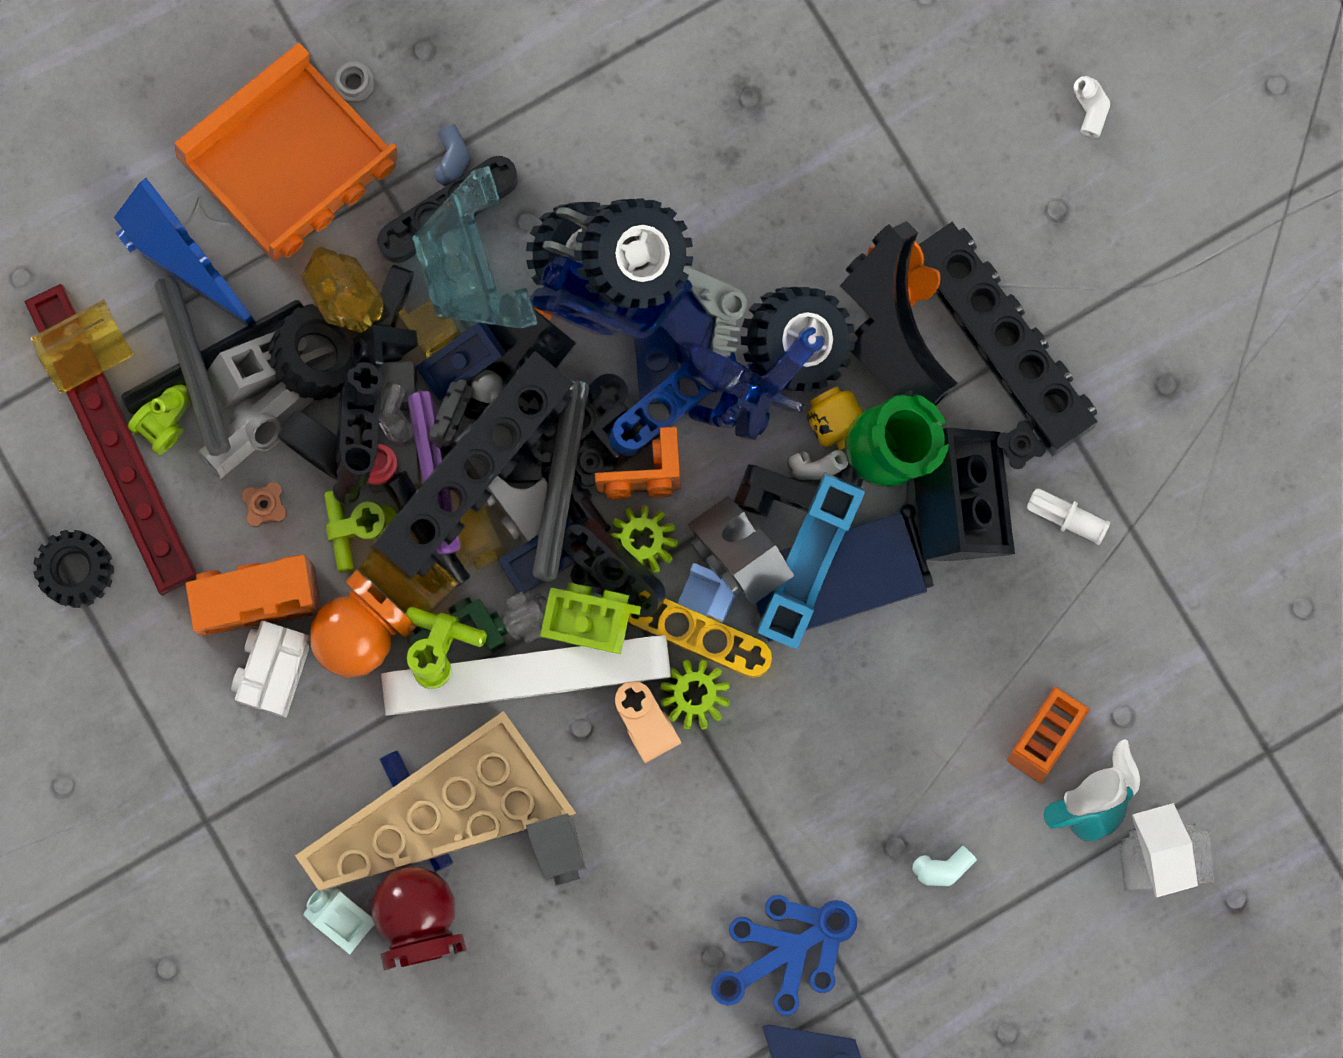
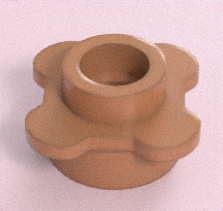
M269 482L266 487L257 489L247 487L243 490L241 498L247 504L248 514L246 521L249 525L259 527L262 523L281 522L285 519L287 510L282 505L280 498L282 488L278 483ZM262 501L268 502V506L266 508H262L260 506V503Z

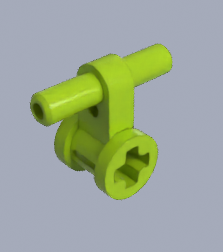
M179 384L166 389L160 397L142 406L128 424V429L134 434L140 433L152 444L151 449L158 456L166 453L178 441L184 431L177 422L191 404L187 385Z
M329 490L324 494L329 523L325 525L328 542L333 543L337 571L346 573L354 569L349 539L360 537L376 540L398 514V511L392 506L368 501L356 506L351 514V518L345 519L343 504L335 499L333 490Z
M411 606L405 614L413 622V625L431 631L428 639L415 642L407 653V663L417 683L426 689H437L448 682L452 670L446 654L453 638L478 647L483 646L487 638L485 631L459 623L458 617L443 612L436 615Z

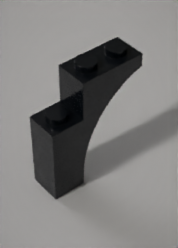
M907 221L895 227L888 224L873 238L872 243L875 245V248L867 256L864 253L860 254L846 268L849 276L840 285L870 316L855 331L854 334L858 339L855 342L854 351L850 352L893 396L906 395L913 397L920 395L937 406L958 383L946 372L928 349L918 330L910 305L908 270L912 248L918 232Z

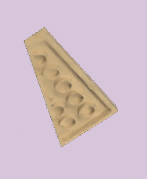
M503 711L295 855V858L318 891L321 892L527 830L526 825L567 813L572 817L576 815V812Z

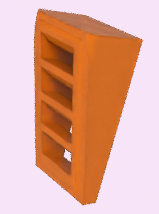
M1054 687L1007 758L1008 763L1037 782L1042 783L1090 709L1057 687ZM1052 705L1056 706L1073 717V721L1071 723L1051 711L1050 708ZM1042 720H1046L1063 731V736L1058 735L1041 723ZM1033 734H1036L1055 747L1054 750L1051 751L1031 737Z

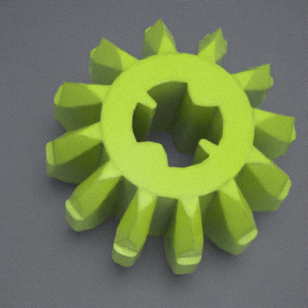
M642 506L641 518H635L634 511L631 508H627L625 510L626 518L629 521L627 524L617 518L612 521L613 526L622 534L611 533L610 535L642 565L649 564L653 574H658L660 569L656 561L657 558L667 564H670L673 560L672 556L663 549H675L678 547L677 540L665 538L675 531V526L673 523H668L659 527L665 517V513L661 510L651 520L649 519V506ZM646 532L651 534L649 539L653 545L650 548L644 545L639 550L634 548L636 544L635 539L632 538L635 534L640 537L644 536Z
M684 660L683 668L686 673L684 676L676 669H670L671 678L677 682L676 685L668 682L661 683V690L674 694V696L664 698L660 703L662 708L677 705V708L669 715L671 722L677 721L684 714L686 715L683 722L685 730H690L693 718H698L701 730H706L708 728L705 718L706 714H709L717 722L722 720L721 713L714 708V705L720 707L730 706L729 699L716 696V694L730 690L729 682H722L714 685V682L721 676L722 670L716 668L709 676L705 675L707 669L706 660L700 661L698 672H692L690 660ZM698 685L699 691L702 688L706 690L707 694L702 696V704L692 705V699L688 703L685 701L683 696L689 694V686Z

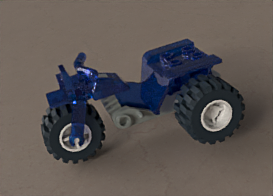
M644 198L620 199L611 201L610 205L602 206L597 202H574L556 206L553 208V212L543 214L539 218L542 224L533 226L530 232L531 235L535 236L534 242H527L526 251L533 253V259L526 260L528 269H535L536 275L531 277L534 283L544 287L537 288L530 297H525L523 303L597 335H613L618 332L629 337L645 338L652 335L659 326L664 328L676 342L675 348L678 363L706 390L722 393L715 409L696 405L690 410L688 415L692 420L723 428H733L735 426L736 436L743 439L756 440L757 436L761 435L768 425L770 413L767 411L770 404L785 411L802 413L804 404L780 394L779 392L782 389L809 392L812 389L825 388L828 386L827 380L836 381L842 375L838 368H847L851 359L846 357L847 350L854 351L855 342H849V334L855 333L853 324H846L845 319L850 316L847 309L837 308L840 301L833 295H825L826 291L809 287H782L775 289L776 293L767 292L760 298L763 303H754L749 311L753 314L752 319L744 318L742 327L748 329L747 336H741V345H748L749 351L743 353L745 362L749 363L745 366L727 358L731 352H736L737 348L728 347V342H738L739 338L731 337L730 331L740 332V327H735L737 319L742 317L746 311V297L739 289L689 267L692 266L693 256H686V248L693 247L691 237L684 238L682 234L688 228L683 220L675 221L673 219L677 214L670 207L661 208V202L644 200Z

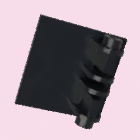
M511 291L486 323L506 351V354L486 367V369L496 372L502 378V385L504 387L535 351L557 368L576 342L514 291ZM525 393L521 394L519 398H523L530 403L534 396Z

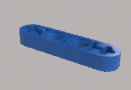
M704 347L617 419L608 437L612 449L619 455L626 457L635 456L652 443V440H656L660 436V428L674 425L729 378L736 367L735 353L731 352L730 356H727L713 390L708 389L696 379L708 349ZM681 378L691 379L697 385L698 393L694 396L683 395L677 387V381ZM652 402L662 403L668 409L669 417L665 420L654 419L648 412V404ZM640 421L644 427L639 431L635 439L623 440L621 437L623 432L631 431Z

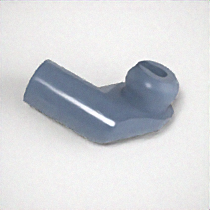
M455 124L444 127L438 132L446 149V154L442 159L441 165L435 168L434 176L444 186L464 175L470 163V153Z

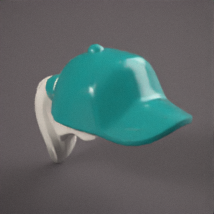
M1121 740L1115 747L1112 757V768L1092 773L1075 790L1067 791L1064 799L1047 805L1044 810V820L1048 827L1055 829L1069 826L1071 831L1081 840L1096 841L1113 833L1121 825L1126 815L1128 801L1137 793L1140 786L1139 771L1131 755L1128 740Z

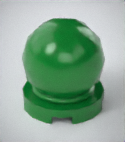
M897 395L891 397L878 406L867 408L851 423L845 438L847 461L858 477L876 486L893 487L904 484L910 479L930 474L943 463L948 452L949 444L944 445L945 435L942 425L946 424L945 419L937 407L923 396Z

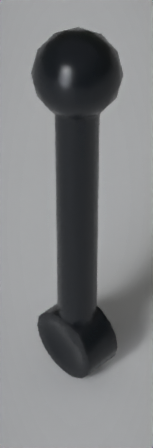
M905 504L900 508V513H902L903 519L907 522L926 588L934 586L927 562L923 560L920 537L914 520L916 509L911 504Z

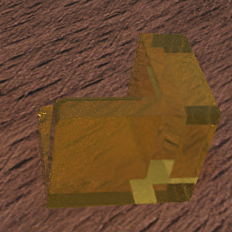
M436 298L430 299L410 313L405 308L398 312L406 328L417 331L418 346L426 359L461 335L451 317H448Z

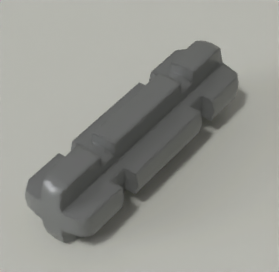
M459 379L458 382L450 384L430 430L429 440L434 442L437 448H443L444 445L450 446L473 395V387L467 385V381L464 379Z

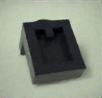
M372 325L353 338L351 358L355 363V367L359 362L374 364L376 369H378L385 362H398L402 360L404 355L418 346L417 331Z

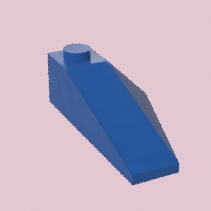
M147 178L142 180L114 216V219L121 226L116 235L131 253L137 248L145 259L175 277L178 281L244 325L248 326L254 323L255 320L220 273L212 266V263L201 248L189 236L186 229Z

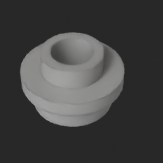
M351 61L341 65L336 70L333 85L345 101L360 102L371 94L374 88V77L371 70L365 64ZM353 77L361 79V85L356 89L347 87L348 80Z

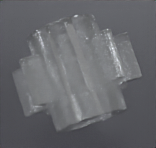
M530 590L526 592L521 591L507 599L506 603L510 609L502 614V619L508 633L515 640H520L524 637L527 644L532 641L535 643L543 637H540L548 600L540 593L533 596Z

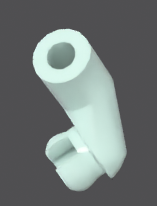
M962 845L947 861L931 860L927 855L920 856L914 861L912 870L918 876V880L927 886H950L977 859Z

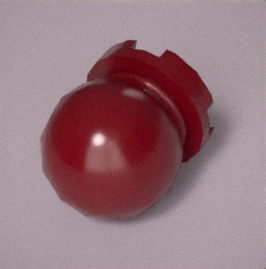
M421 866L403 867L388 874L377 886L372 899V919L378 933L391 944L389 946L390 951L380 954L385 971L394 969L396 967L395 960L398 959L400 960L401 967H406L442 958V955L450 954L449 947L452 946L455 954L467 951L463 934L453 935V932L449 931L455 918V898L448 883L436 872Z

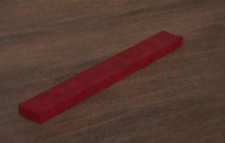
M59 284L25 300L27 309L159 594L162 596L185 585V582L196 580L197 572L136 440L128 429V423L65 287Z

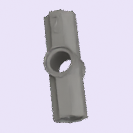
M281 381L259 401H244L233 410L230 417V425L225 428L231 445L227 453L211 456L205 445L198 451V455L213 474L221 480L255 450L268 451L280 442L278 438L279 432L296 410H304L314 401V398L307 397L305 399L299 397V394L286 389V385Z

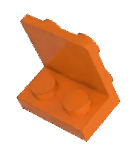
M677 427L660 428V439L652 440L655 470L595 473L598 494H606L607 500H626L631 498L632 492H648V497L665 498L673 496V490H681Z

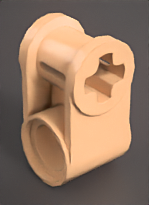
M639 681L627 682L618 688L615 694L616 709L628 729L627 733L645 764L681 744L664 711H661L654 696L645 684ZM632 689L635 694L641 692L644 694L645 698L641 701L642 709L635 712L632 707L625 709L622 706V703L626 700L625 692Z

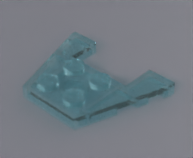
M490 166L473 170L412 238L436 316L522 329L538 324L528 290L523 288L498 296L474 217L475 212L501 203Z

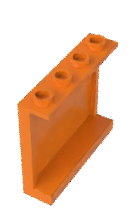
M299 42L174 143L176 158L273 262H276L283 255L288 258L296 253L304 243L303 238L314 229L317 232L325 229L335 218L334 213L344 204L347 206L355 204L366 192L365 187L375 179L378 181L385 179L397 165L395 163L397 161V146L394 142L388 146L310 64V53Z

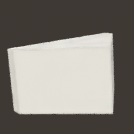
M1174 803L1133 814V822L1155 897L1198 886L1192 841Z

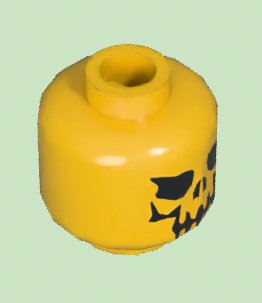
M837 386L809 401L812 407L807 411L806 419L822 446L830 447L837 445L838 449L842 451L846 449L845 438L851 423L863 410L851 391H840Z

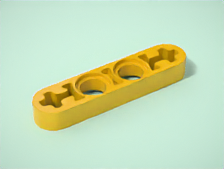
M645 590L639 594V598L648 599L650 596ZM666 598L662 605L667 608L659 617L657 629L649 626L654 621V618L648 616L634 619L632 618V613L629 615L628 624L652 636L666 635L668 643L745 677H761L767 673L771 666V650L761 640ZM678 613L688 619L689 629L684 635L675 637L666 631L665 621L672 614ZM713 630L721 631L727 638L726 648L722 652L715 654L708 652L703 646L704 636ZM734 638L743 641L738 647L742 651L751 653L754 648L760 649V658L765 660L763 666L756 664L753 670L746 668V659L736 654L733 663L725 660L733 649Z

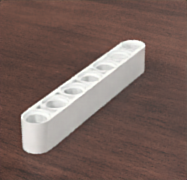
M666 635L624 640L621 654L577 646L450 664L452 671L448 682L437 689H426L420 686L411 669L382 673L381 682L385 714L389 716L622 685L627 682L670 678L671 670Z

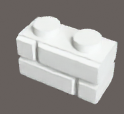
M261 620L259 628H252L248 634L245 652L250 653L245 669L239 667L235 673L231 686V691L237 693L234 700L240 704L287 718L311 646L310 636Z

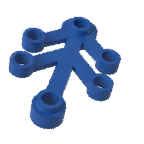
M782 895L770 897L765 905V911L769 918L780 921L788 917L814 925L799 935L753 924L746 917H738L733 920L729 932L736 942L745 943L750 940L778 948L738 973L725 971L718 974L711 986L712 995L715 1000L727 1006L738 1003L743 998L746 987L787 962L781 991L774 998V1007L782 1015L795 1013L799 1007L797 993L807 950L822 940L819 966L811 973L809 981L812 989L816 992H829L835 985L833 971L840 942L848 940L857 928L855 911L849 904L843 901H829L818 909L789 902ZM778 899L785 903L786 911L783 915L775 916L771 913L770 904L772 901ZM837 913L843 917L844 925L841 929L833 930L829 927L828 918L830 915ZM738 922H746L750 926V934L747 937L739 938L735 935L734 926ZM819 972H825L830 976V985L825 989L818 988L815 985L814 978ZM725 980H731L736 984V993L731 997H725L720 992V985ZM784 994L791 995L795 1001L794 1007L789 1011L782 1010L778 1005L779 998Z

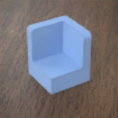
M693 563L678 604L723 624L735 596L723 579H719L712 570Z

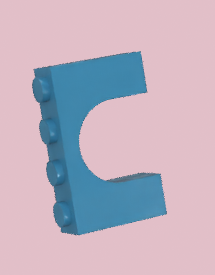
M824 472L786 560L794 576L772 592L758 625L759 634L793 649H798L814 612L817 596L845 532L849 531L865 494L863 488Z

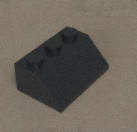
M943 428L945 435L944 445L949 444L943 463L932 473L914 478L915 501L918 510L923 560L958 561L1015 554L1003 449L997 446V438L1001 432Z

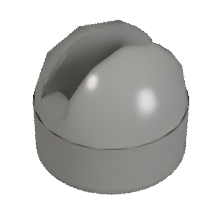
M481 371L472 381V398L485 403H491L503 388L502 378L494 371Z

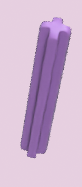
M428 391L416 392L408 396L423 483L444 459L442 448L435 447V443L429 440V433L436 419L432 394ZM450 489L440 490L437 496L438 505L444 511L453 512ZM459 535L450 545L442 541L436 549L437 553L451 554L460 550Z

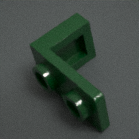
M470 597L465 598L448 609L452 616L458 617L459 623L463 624L472 619L478 629L486 632L487 638L485 642L492 654L507 646L502 638L503 635L509 633L497 611L489 615L480 598L473 602ZM417 626L413 631L414 636L407 639L410 647L419 640L428 639L431 631Z

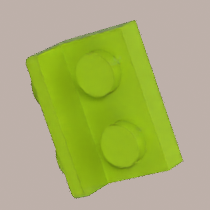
M569 582L566 590L550 588L540 637L621 654L630 613L640 615L641 610L640 606L627 604L629 595L604 590L603 598L591 596L592 587Z

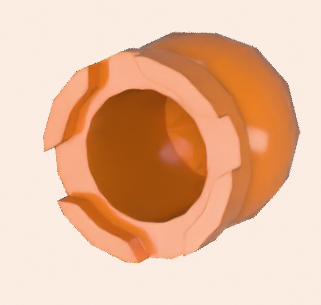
M356 570L345 582L353 589L349 591V596L337 597L320 608L310 625V645L315 658L322 668L345 678L368 675L379 667L391 650L392 635H397L398 631L406 639L417 627L388 598L381 594L370 581Z

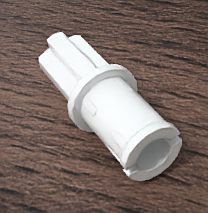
M1036 488L1027 504V509L1030 512L1061 526L1060 531L1064 532L1067 529L1095 542L1098 546L1102 542L1111 523L1077 507L1078 502L1076 501L1071 504L1040 488Z

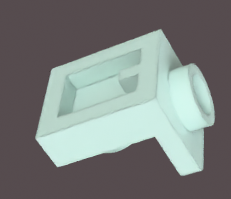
M337 887L321 892L316 890L309 898L306 905L307 909L303 914L312 925L349 954L375 925L372 916L343 894Z

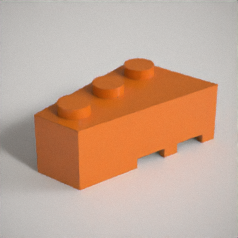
M304 554L278 559V561L265 564H245L238 566L236 571L223 574L220 571L202 572L196 574V580L185 582L193 632L199 636L259 626L261 620L276 623L314 616L321 608L315 566Z

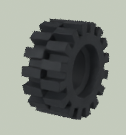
M68 530L60 531L61 535L57 537L51 535L47 538L49 543L46 546L41 544L38 551L41 552L39 558H34L33 564L37 566V571H33L34 578L39 582L38 587L47 597L63 606L68 605L73 608H81L80 605L83 604L87 606L94 604L93 600L97 597L101 599L105 595L103 592L105 587L110 588L112 580L109 578L110 574H114V566L110 562L112 560L110 553L96 538L79 530H74V532H69ZM73 553L84 555L89 563L87 577L78 584L70 585L64 583L58 571L62 559Z

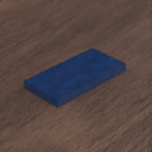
M902 513L856 526L845 532L817 596L814 612L806 631L927 592ZM792 547L780 550L785 561ZM772 592L756 603L760 619ZM767 637L768 643L775 641Z

